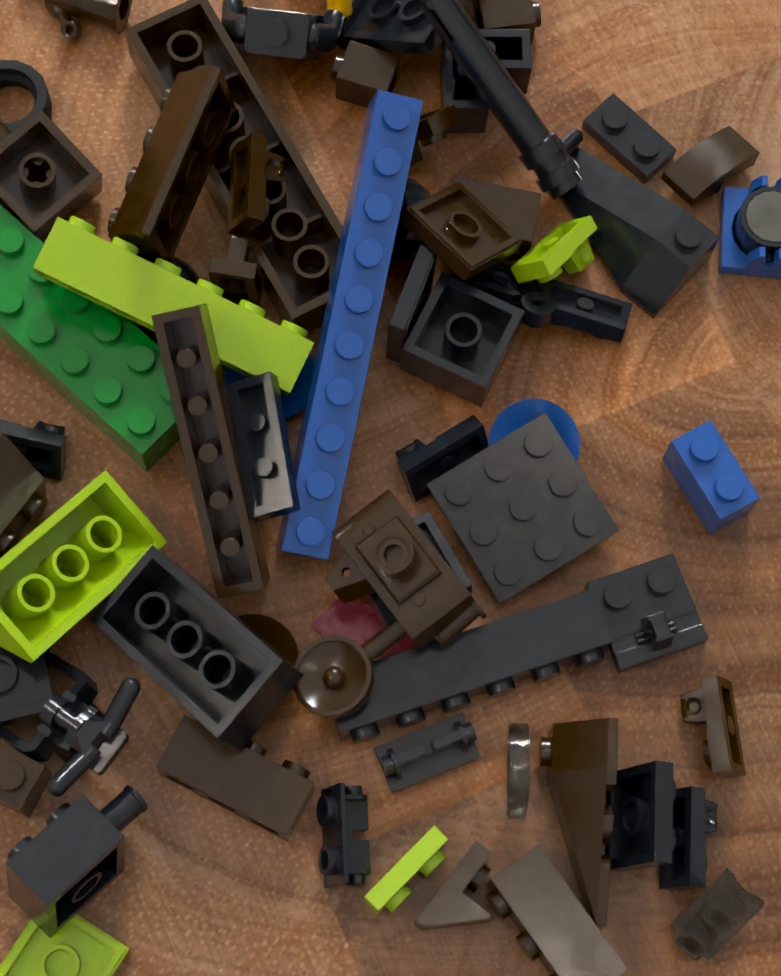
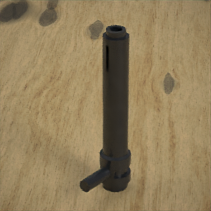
M420 0L422 5L419 8L521 153L519 156L520 161L527 171L533 170L538 177L535 182L543 193L548 192L552 199H555L572 189L582 178L577 172L578 164L569 155L583 141L582 132L573 128L561 139L556 132L550 133L459 0Z

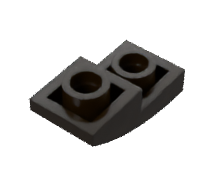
M727 126L709 136L677 159L663 172L661 179L679 197L692 206L718 193L725 179L753 166L760 152L732 127Z

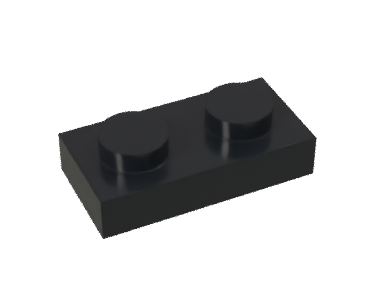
M614 93L588 115L582 124V129L643 184L648 182L674 157L677 150Z

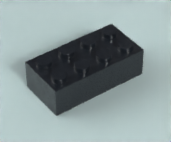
M153 545L90 618L101 631L213 735L240 751L304 676L178 563Z

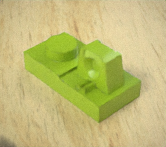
M591 215L558 224L510 269L518 284L535 279L539 283L548 282L562 273V265L568 274L581 272L594 260L588 243V237L598 229Z

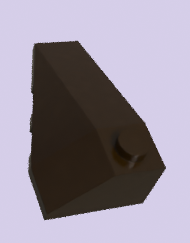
M619 718L555 723L550 728L548 737H541L539 743V766H547V784L583 907L600 930L607 926L611 869L610 856L603 855V845H609L614 825V814L612 813L611 806L605 805V795L610 796L612 785H616Z

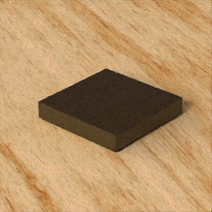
M460 182L407 207L399 219L464 282L514 254L522 243L505 224Z

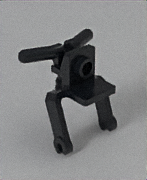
M48 648L45 651L48 666L73 680L76 684L70 692L66 689L62 695L56 694L45 703L39 716L40 725L36 729L39 733L32 742L24 741L3 726H0V740L2 739L39 763L48 761L53 753L63 760L66 764L47 783L48 792L52 796L58 797L62 796L88 769L98 775H103L129 740V735L120 727L141 690V685L135 678H126L121 683L104 715L92 703L98 694L97 683L86 673L61 659Z

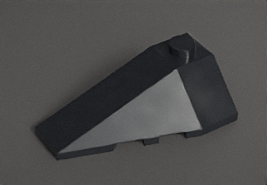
M577 147L569 156H572L578 164L577 172L582 179L572 189L559 197L574 220L591 215L598 228L589 236L591 240L590 246L597 257L601 256L607 265L618 290L654 319L710 259L719 236L684 208Z

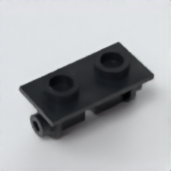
M463 713L374 748L392 793L481 758L475 743L477 737L474 728L470 722H466Z
M338 783L321 790V797L317 803V819L322 826L323 846L319 852L318 863L320 872L324 875V888H331L347 883V886L367 885L366 876L371 875L369 840H352V831L365 832L369 830L368 796L363 795L362 786H345V783Z

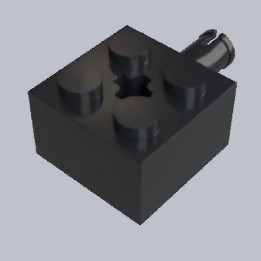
M127 785L123 788L122 792L99 811L82 795L72 805L67 802L59 806L47 819V827L33 839L27 836L11 849L7 856L9 860L5 863L9 897L49 938L124 871L125 836L121 831L147 810L148 806L143 797L133 787Z

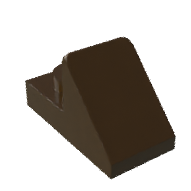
M475 841L415 920L414 925L422 931L489 923L493 917L462 892L467 887L475 893L492 870L484 864L492 852L478 841Z

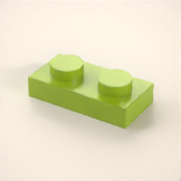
M434 825L364 896L363 902L376 915L385 907L393 913L412 893L406 885L419 872L427 878L445 860L447 856L441 849L446 845L448 838Z

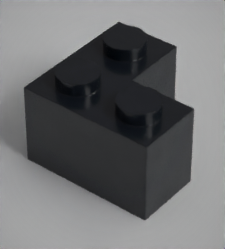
M479 29L523 94H527L532 70L530 29ZM442 41L439 55L441 108L455 105L460 118V122L446 129L445 133H485L489 107Z

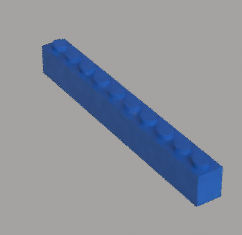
M378 89L368 105L293 463L301 510L282 516L275 549L278 552L316 560L329 559L333 540L332 531L335 530L423 100Z

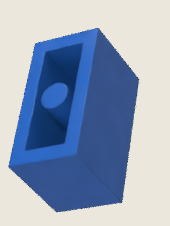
M711 420L672 440L662 457L710 535L748 515L760 499V496Z

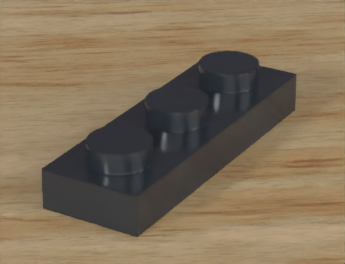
M269 371L227 384L249 518L260 522L301 510L278 377Z

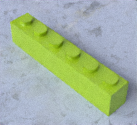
M71 216L69 221L57 217L33 265L34 274L153 332L155 330L152 315L207 303L221 365L248 378L270 371L278 377L280 393L285 396L291 393L314 345V342L305 338L308 331L286 320H283L281 325L263 318L266 311L261 307L243 299L237 305L222 297L223 289L206 280L198 279L197 284H194L180 277L179 275L182 270L168 261L156 258L153 264L137 256L139 248L123 239L114 237L110 243L94 235L97 228L78 217Z

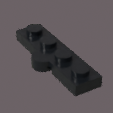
M500 262L465 282L455 272L452 274L453 278L524 310L522 323L529 327L545 328L552 323L557 326H566L589 333L599 339H608L621 343L633 305L632 303L555 279L545 283H539L535 279L518 284L510 269L512 266Z

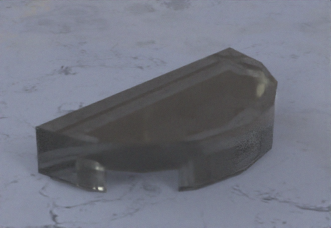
M510 723L507 726L506 815H508V818L525 819L530 787V731L527 723Z

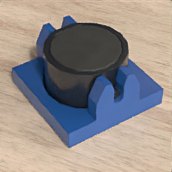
M764 175L753 180L749 188L724 186L721 193L718 273L781 279V178L772 187L768 186V176Z

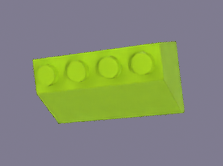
M106 470L0 558V647L29 663L35 661L107 597L152 545L160 549L167 543L166 539Z

